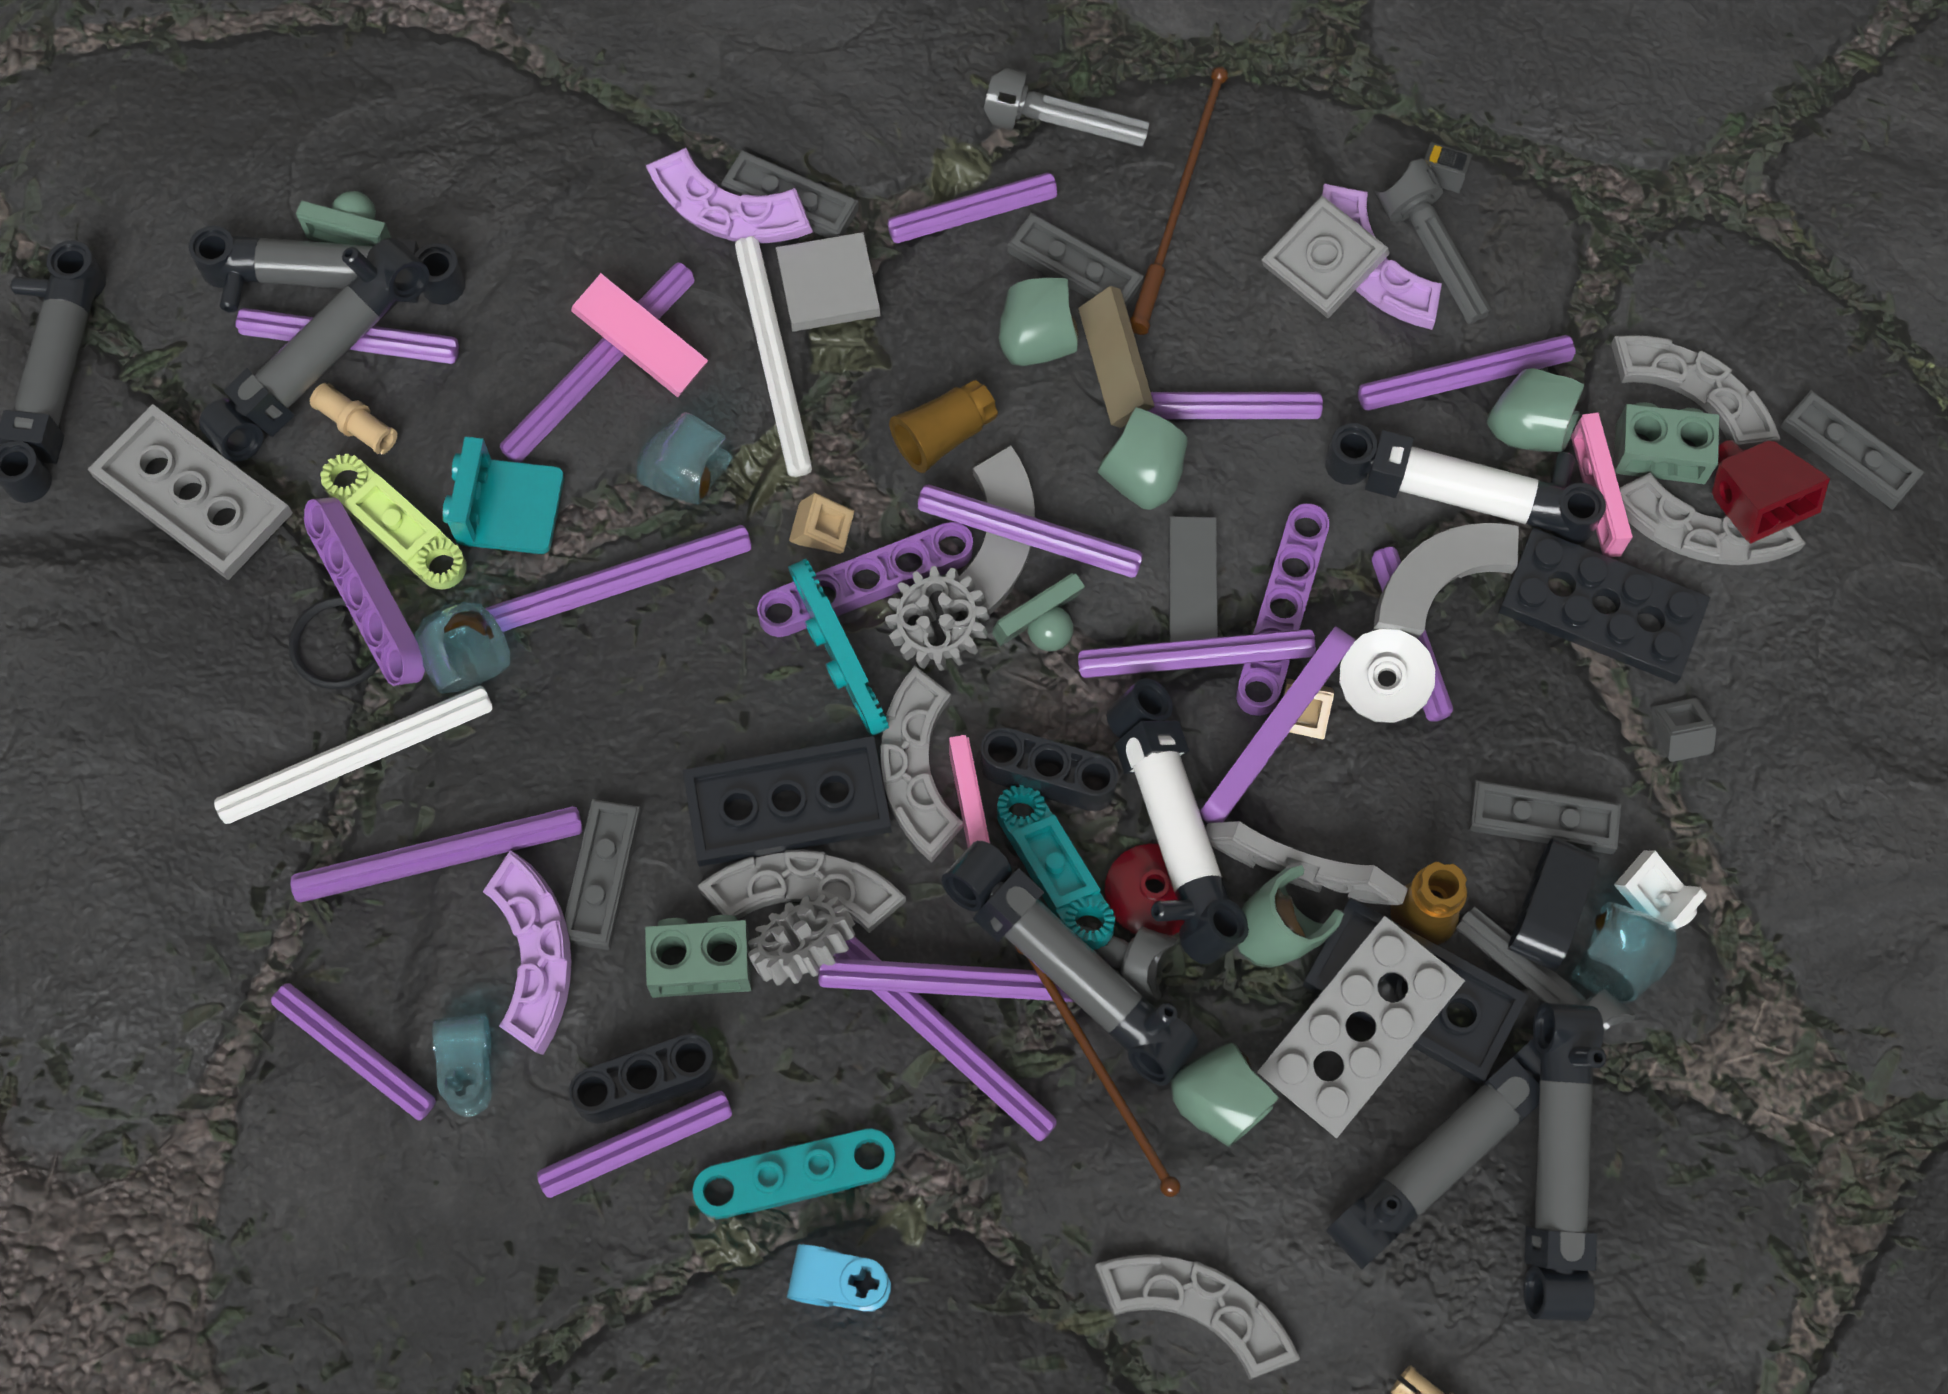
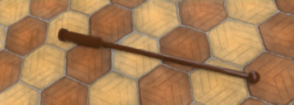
M1216 67L1211 73L1212 87L1155 262L1148 266L1133 315L1129 318L1134 334L1145 335L1149 331V321L1165 274L1163 263L1221 84L1225 83L1228 79V72L1223 67Z
M1030 961L1161 1180V1192L1167 1197L1176 1196L1181 1188L1179 1180L1168 1174L1054 982Z

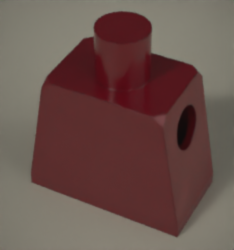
M1727 440L1718 447V468L1712 494L1714 500L1745 540L1751 544L1821 513L1830 478L1775 441H1765L1747 450H1743L1734 441Z

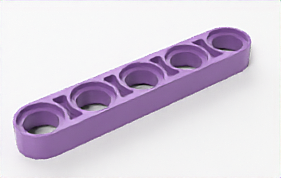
M335 497L309 500L304 510V523L307 533L385 679L393 686L419 682L425 672L422 650L342 503Z
M1314 504L1298 505L1288 516L1253 634L1300 629L1329 530V518L1321 507ZM1301 518H1310L1319 525L1320 532L1312 537L1303 536L1296 531L1294 523ZM1290 558H1298L1307 565L1308 572L1302 577L1289 576L1283 570L1282 563ZM1276 599H1287L1294 604L1296 613L1290 618H1279L1272 613L1270 604ZM1290 659L1244 664L1236 690V700L1244 712L1250 715L1261 716L1268 714L1275 708L1283 687ZM1251 682H1263L1270 688L1271 698L1265 702H1255L1246 695L1245 687Z
M943 523L815 573L816 577H814V580L818 579L820 586L829 587L834 590L836 598L831 603V606L836 616L900 592L897 586L900 582L907 584L909 587L915 583L913 572H904L896 565L897 559L905 553H915L922 559L923 563L916 571L922 575L923 579L930 577L931 566L937 567L940 576L947 574L950 568L957 570L965 566L973 554L972 533L961 523ZM955 536L962 539L966 546L961 553L952 556L941 551L939 548L940 542L946 537ZM867 569L876 572L880 579L873 588L861 589L853 582V577L861 570ZM794 582L764 594L759 600L757 607L760 626L766 633L775 637L788 636L806 629L805 621L811 618ZM777 603L786 604L792 609V616L783 623H773L766 617L769 607Z
M1337 626L1333 628L1200 811L1202 820L1207 823L1225 821L1355 642L1354 638Z

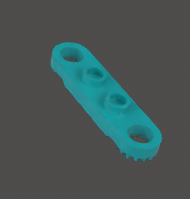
M807 559L788 566L796 589L811 617L805 621L810 637L816 647L824 644L832 660L825 665L835 687L840 689L845 686L870 736H875L889 729L882 707L876 708L879 705V701L876 699L871 687L868 686L869 681L827 596L823 593L819 580H814L816 574L811 564H809Z
M1022 785L1020 787L1011 786L1009 790L1003 791L997 803V820L1033 882L1044 891L1042 897L1050 910L1093 950L1105 946L1111 940L1114 933L1115 917L1113 909H1110L1100 893L1098 884L1055 814L1053 815L1040 792L1038 790L1034 791L1030 787L1028 789L1024 788ZM1024 803L1032 807L1034 813L1030 817L1026 816L1025 819L1021 816L1020 819H1017L1016 815L1012 817V813H1008L1012 805ZM1090 915L1098 918L1103 923V927L1099 931L1094 930V933L1092 931L1086 933V930H1080V926H1077L1076 921L1082 916Z
M864 1129L710 1166L697 1176L693 1185V1198L699 1210L707 1217L714 1218L715 1220L770 1209L869 1183H877L886 1178L892 1171L895 1163V1150L890 1138L879 1130ZM866 1142L875 1143L884 1151V1160L875 1169H863L855 1161V1153L858 1147L860 1148ZM717 1178H724L734 1186L733 1197L722 1206L711 1205L705 1198L707 1185Z

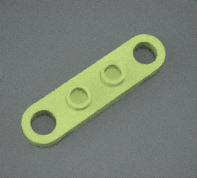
M349 454L344 456L336 455L335 459L331 458L328 460L329 463L327 465L324 464L320 476L321 483L328 496L339 499L346 512L424 583L435 589H448L457 585L463 579L467 566L459 547L382 477L373 472L361 459ZM352 470L358 473V479L355 480L356 483H352L350 488L349 486H346V489L334 486L336 476L342 471ZM447 555L454 559V565L451 566L452 569H448L446 574L442 572V575L439 573L435 575L434 572L429 571L430 563L438 556Z

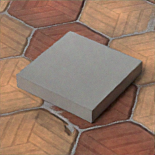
M1321 196L1261 261L1266 269L1325 317L1329 318L1389 255V249L1329 200Z
M863 232L776 247L792 332L880 316V306Z

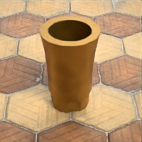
M974 380L961 388L955 387L940 397L915 409L891 417L889 426L894 442L902 456L913 469L920 473H925L944 455L963 441L980 432L984 425L993 421L997 417L998 411L990 391L985 385Z
M1434 862L1420 870L1413 881L1405 885L1408 890L1403 904L1391 905L1392 921L1436 945L1447 941L1454 934L1458 926L1459 912L1467 898L1465 885L1467 878L1463 871L1455 864L1445 865L1439 862Z

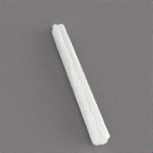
M754 236L740 238L735 243L736 253L787 472L791 477L808 475L812 470L811 460L759 240Z
M483 686L472 688L221 795L214 800L216 811L225 824H230L489 713L493 709L491 700Z

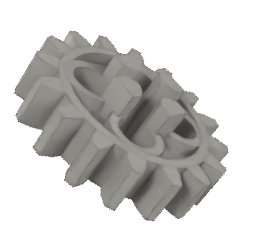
M931 566L930 577L923 579L918 571L913 572L915 583L909 587L902 582L897 585L903 595L901 599L889 598L888 600L891 610L896 613L885 617V622L889 629H894L889 635L894 646L902 645L900 652L906 660L911 659L916 654V661L919 667L923 669L928 665L930 659L935 661L939 670H944L946 659L953 658L958 666L962 665L961 653L966 649L968 652L976 654L978 649L973 641L974 638H987L988 635L986 628L980 624V622L990 620L988 609L981 606L986 602L982 590L973 591L975 584L970 576L965 577L959 582V575L955 568H950L946 576L941 577L937 567ZM935 591H943L938 596L939 604L944 612L940 616L939 624L946 636V640L940 646L931 645V643L934 644L937 640L936 631L931 623L936 619V611L929 599ZM958 612H969L965 620L955 621L959 616ZM920 615L916 620L917 625L911 626L907 624L910 617Z
M821 894L812 902L809 895L804 896L800 905L793 906L789 902L785 904V911L780 915L771 913L768 916L771 921L768 925L757 926L755 931L759 937L749 940L748 945L751 951L747 954L758 974L760 973L765 982L773 978L776 985H781L790 977L794 984L799 983L803 974L809 972L811 976L815 977L819 972L818 967L823 964L832 966L836 963L833 958L836 953L847 952L849 947L845 941L855 937V932L852 929L855 922L845 904L842 905L838 897L829 900L826 894Z

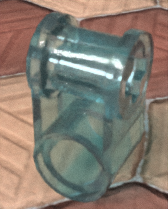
M487 1014L434 1019L433 1046L436 1057L439 1093L454 1113L466 1117L477 1115L486 1109L491 1101L492 1094L490 1073L492 1048ZM470 1080L473 1085L467 1086L466 1095L459 1096L456 1091L463 1089V1081Z

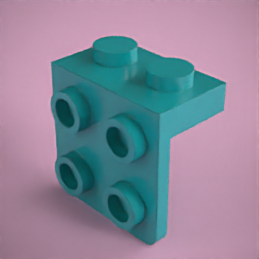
M465 437L462 452L456 453L452 462V479L455 481L453 494L447 495L443 504V521L448 523L457 545L534 554L547 553L552 544L564 483L562 470L553 466L491 460L483 438Z

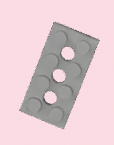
M154 404L87 469L98 482L227 580L248 561L292 514L291 509L285 502L225 459ZM153 459H168L167 466L163 471L157 474L145 473L146 466ZM190 483L202 485L201 491L196 497L189 500L179 498V493L185 485ZM226 508L236 510L235 517L230 523L222 526L213 524V518L218 511Z
M1384 916L1257 1073L1335 1138H1338L1465 980ZM1397 973L1405 979L1407 993L1401 1001L1392 1003L1380 996L1378 982L1384 974ZM1355 1012H1365L1375 1022L1374 1035L1365 1042L1353 1040L1346 1032V1021ZM1333 1051L1342 1058L1344 1064L1343 1072L1336 1080L1324 1081L1316 1075L1313 1064L1319 1053Z

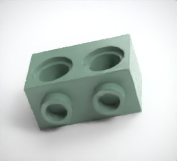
M1646 402L1626 404L1615 425V474L1642 477L1651 472L1655 479L1706 484L1718 465L1719 415L1704 413L1696 408H1684L1681 410L1659 408L1652 403ZM1636 434L1645 435L1650 441H1644ZM1682 439L1693 442L1696 447L1687 445Z
M716 915L707 919L708 923L688 924V921L685 919L668 918L658 921V926L645 927L646 984L652 998L752 991L751 960L747 954L750 952L748 945L750 934L746 920L737 921V917L732 915ZM720 944H731L737 948L735 955L725 962L713 960L711 953ZM681 947L687 951L685 958L676 965H666L661 962L663 953L669 948Z

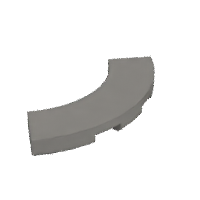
M1643 335L1614 337L1611 346L1621 383H1648L1681 393L1700 405L1707 413L1718 414L1719 427L1726 439L1734 441L1743 450H1747L1765 441H1775L1777 443L1780 441L1776 425L1754 390L1750 392L1731 374L1732 369L1702 350L1696 353L1687 348L1672 344L1673 340Z
M1012 446L1007 447L973 468V476L981 488L985 502L1035 518V506L1029 478ZM986 532L984 542L977 556L959 576V582L965 577L970 576L975 584L973 591L982 590L986 602L981 606L986 607L989 614H991L1014 589L1016 581L1028 562L1032 546ZM961 611L965 618H967L969 612Z
M1651 472L1619 488L1628 522L1659 545L1696 560L1726 565L1758 564L1789 556L1800 551L1806 544L1793 525L1750 544L1728 516L1717 518L1695 512L1693 506L1686 504L1667 491Z
M1502 523L1468 524L1438 533L1422 542L1406 556L1387 581L1379 598L1373 629H1398L1419 638L1425 631L1426 618L1433 599L1450 581L1457 577L1462 578L1482 572L1512 574L1518 567L1519 526Z
M914 666L901 683L887 711L886 720L889 729L883 731L881 771L887 799L898 824L918 851L932 863L963 828V821L950 810L940 796L929 765V748L933 730L941 713L951 701V693L918 667Z
M1240 821L1208 823L1206 827L1212 847L1253 868L1256 863L1266 869L1282 871L1302 865L1304 874L1289 882L1299 887L1320 893L1322 886L1340 893H1349L1348 899L1352 898L1358 902L1398 905L1403 904L1408 888L1375 865L1342 863L1310 855L1278 843L1254 831Z
M785 850V853L770 854L757 858L753 856L748 857L714 873L698 885L699 891L720 915L736 916L737 921L760 908L778 903L801 902L804 896L808 895L812 902L821 894H826L829 900L838 897L842 905L845 904L852 919L869 933L906 902V896L892 883L866 866L857 862L852 863L841 858L825 855V852L810 850Z
M1162 1255L1126 1256L1095 1265L1113 1316L1138 1310H1159L1191 1318L1209 1328L1231 1348L1243 1365L1249 1380L1300 1360L1290 1337L1262 1301H1258L1249 1291L1237 1284L1233 1278L1214 1268L1196 1261L1190 1262L1178 1258L1162 1257Z

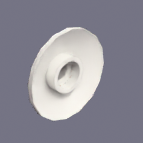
M1378 629L1363 634L1353 643L1341 661L1339 683L1345 700L1358 714L1375 722L1395 723L1414 716L1427 704L1435 687V666L1430 652L1416 637L1398 629ZM1388 670L1393 672L1396 676V682L1391 686L1381 685L1378 681V675L1382 671Z

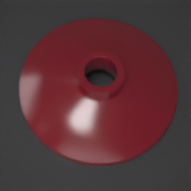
M1143 844L1122 853L1110 867L1104 886L1105 901L1110 909H1113L1115 921L1124 930L1135 936L1142 926L1170 936L1178 934L1184 920L1156 921L1151 914L1154 902L1177 900L1159 844ZM1150 879H1157L1162 882L1164 889L1159 893H1152L1146 888L1145 883Z

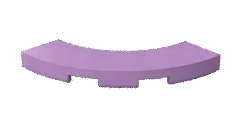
M686 148L646 165L655 185L675 211L696 227L714 236L731 241L754 236L759 240V243H773L795 239L813 232L799 193L795 188L782 193L763 196L745 194L739 196L719 188L717 184L701 173Z
M1324 184L1322 196L1375 237L1367 214L1368 192ZM1385 258L1361 283L1356 291L1370 303L1397 319L1432 330L1436 320L1442 284L1419 277L1400 266L1394 260Z
M510 850L483 890V893L490 897L506 916L513 935L517 936L521 953V966H519L517 971L515 991L507 1013L499 1027L536 1053L544 1055L556 1033L567 1002L571 978L570 940L561 907L553 891L531 864Z

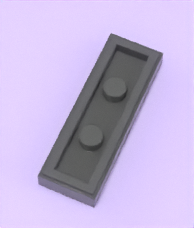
M745 151L740 152L721 183L723 190L739 196L743 194L754 196L773 195L795 188L799 193L813 232L826 238L843 236L859 210L858 200Z
M1033 213L1028 216L1007 245L1008 254L1051 278L1068 279V288L1088 299H1092L1109 286L1121 289L1125 306L1127 307L1143 285L1144 276Z
M1812 390L1780 426V428L1892 510L1924 473V471Z
M1170 516L1169 642L1218 637L1216 518Z
M1476 780L1472 790L1468 831L1546 844L1555 836L1583 850L1614 854L1618 848L1621 804Z
M592 799L564 917L570 944L611 950L642 813L639 806Z

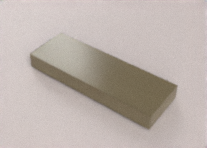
M1109 286L1080 306L1078 310L1110 423L1113 426L1122 428L1127 425L1135 407L1148 411L1155 406L1121 289Z

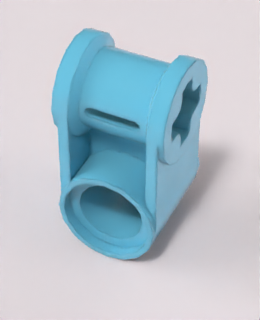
M804 1244L797 1245L787 1298L812 1305L837 1306L863 1312H873L880 1309L888 1301L891 1294V1282L888 1274L878 1262L869 1258L843 1254L828 1248ZM866 1273H871V1277L879 1284L877 1290H869L866 1298H861V1293L853 1284L855 1280L863 1281Z

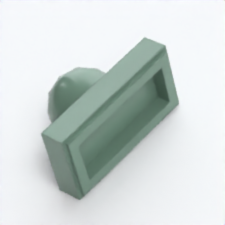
M347 191L338 195L332 203V209L301 201L296 212L307 239L322 243L374 246L381 240L391 238L386 223L375 220L376 210L374 203L367 195L360 191Z
M1071 573L999 619L992 629V635L1001 647L1028 629L1031 642L1039 649L1044 651L1063 649L1073 636V622L1070 615L1061 607L1077 598L1085 588L1084 584L1076 573L1074 575Z

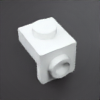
M1643 850L1614 884L1649 927L1678 929L1688 924L1696 916L1697 907L1707 896L1701 887L1684 886L1658 853L1649 850Z

